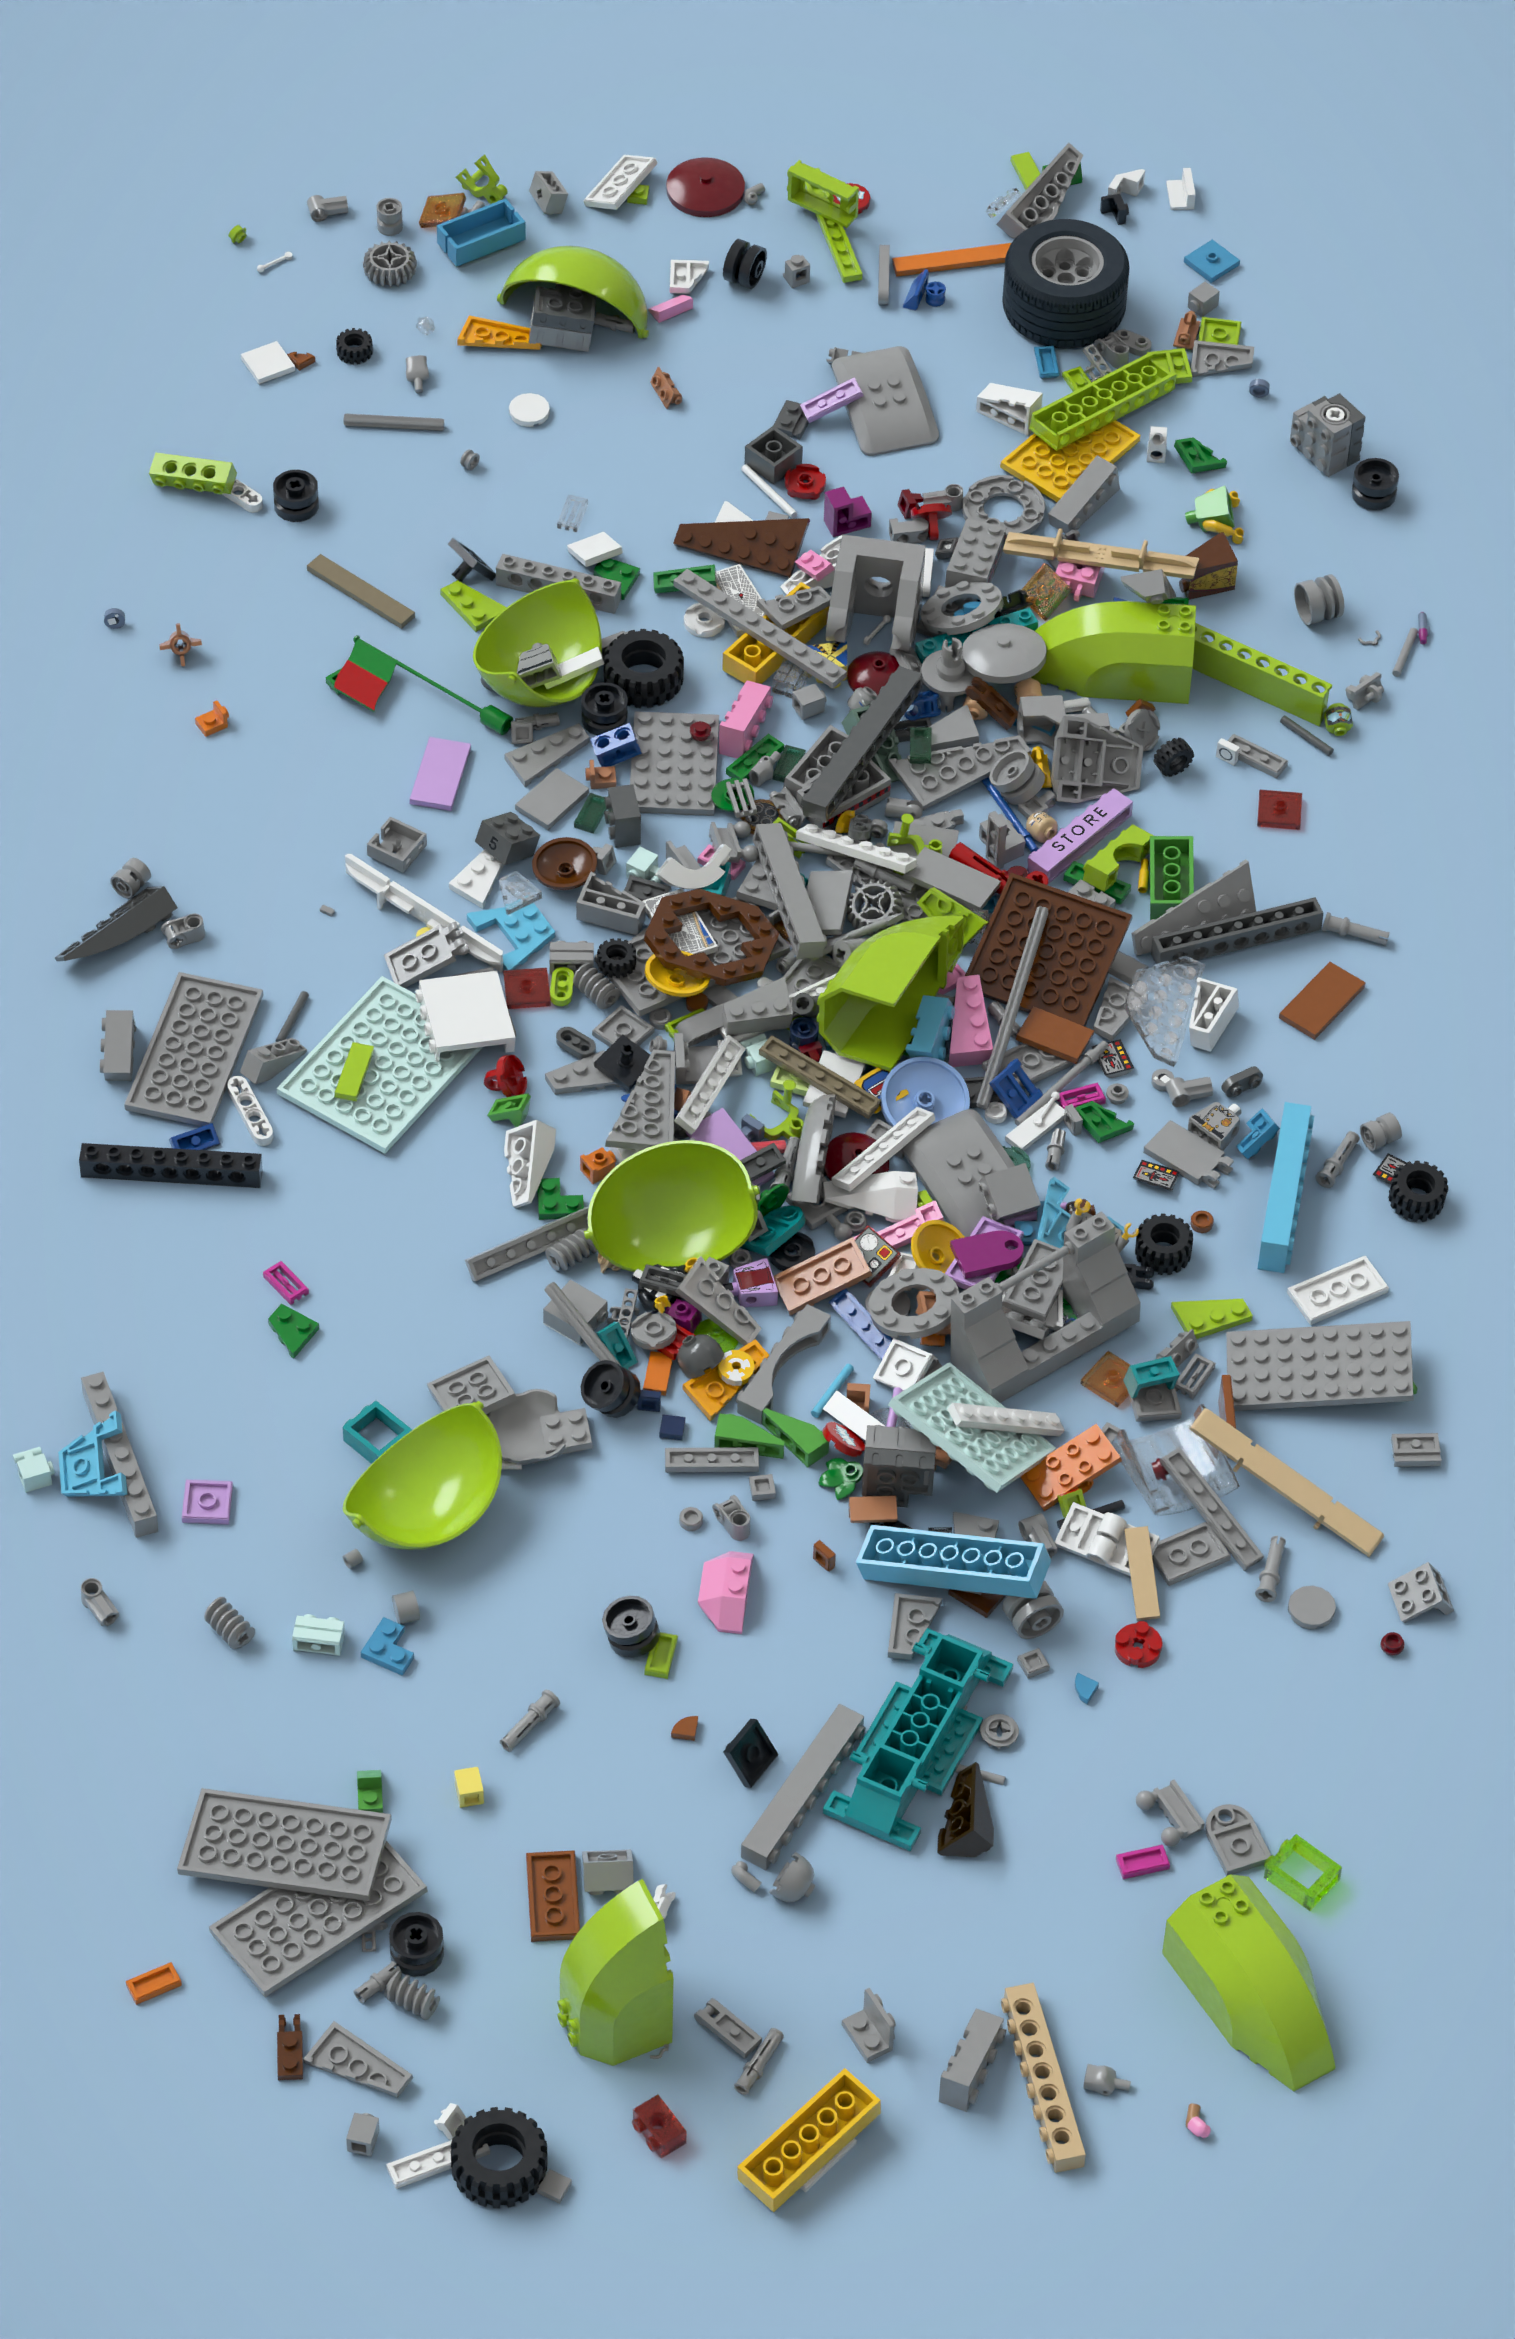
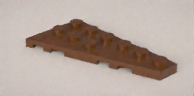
M810 519L680 524L673 544L790 578L796 565L795 561L798 559Z

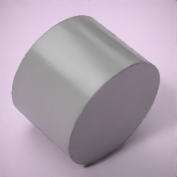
M414 1591L392 1596L393 1608L399 1624L420 1620L419 1607Z

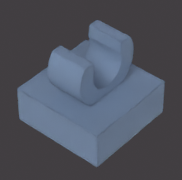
M746 1114L741 1119L742 1133L749 1142L751 1140L761 1142L764 1139L765 1125L749 1114Z

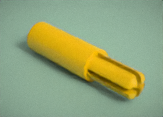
M1147 859L1141 860L1138 891L1140 893H1146L1148 889L1149 860Z

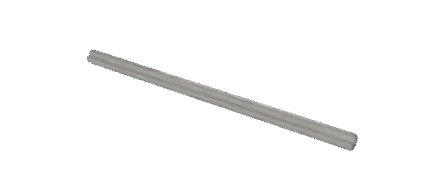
M1039 906L1036 909L977 1099L978 1108L987 1109L989 1107L994 1091L989 1082L999 1074L1048 916V908Z

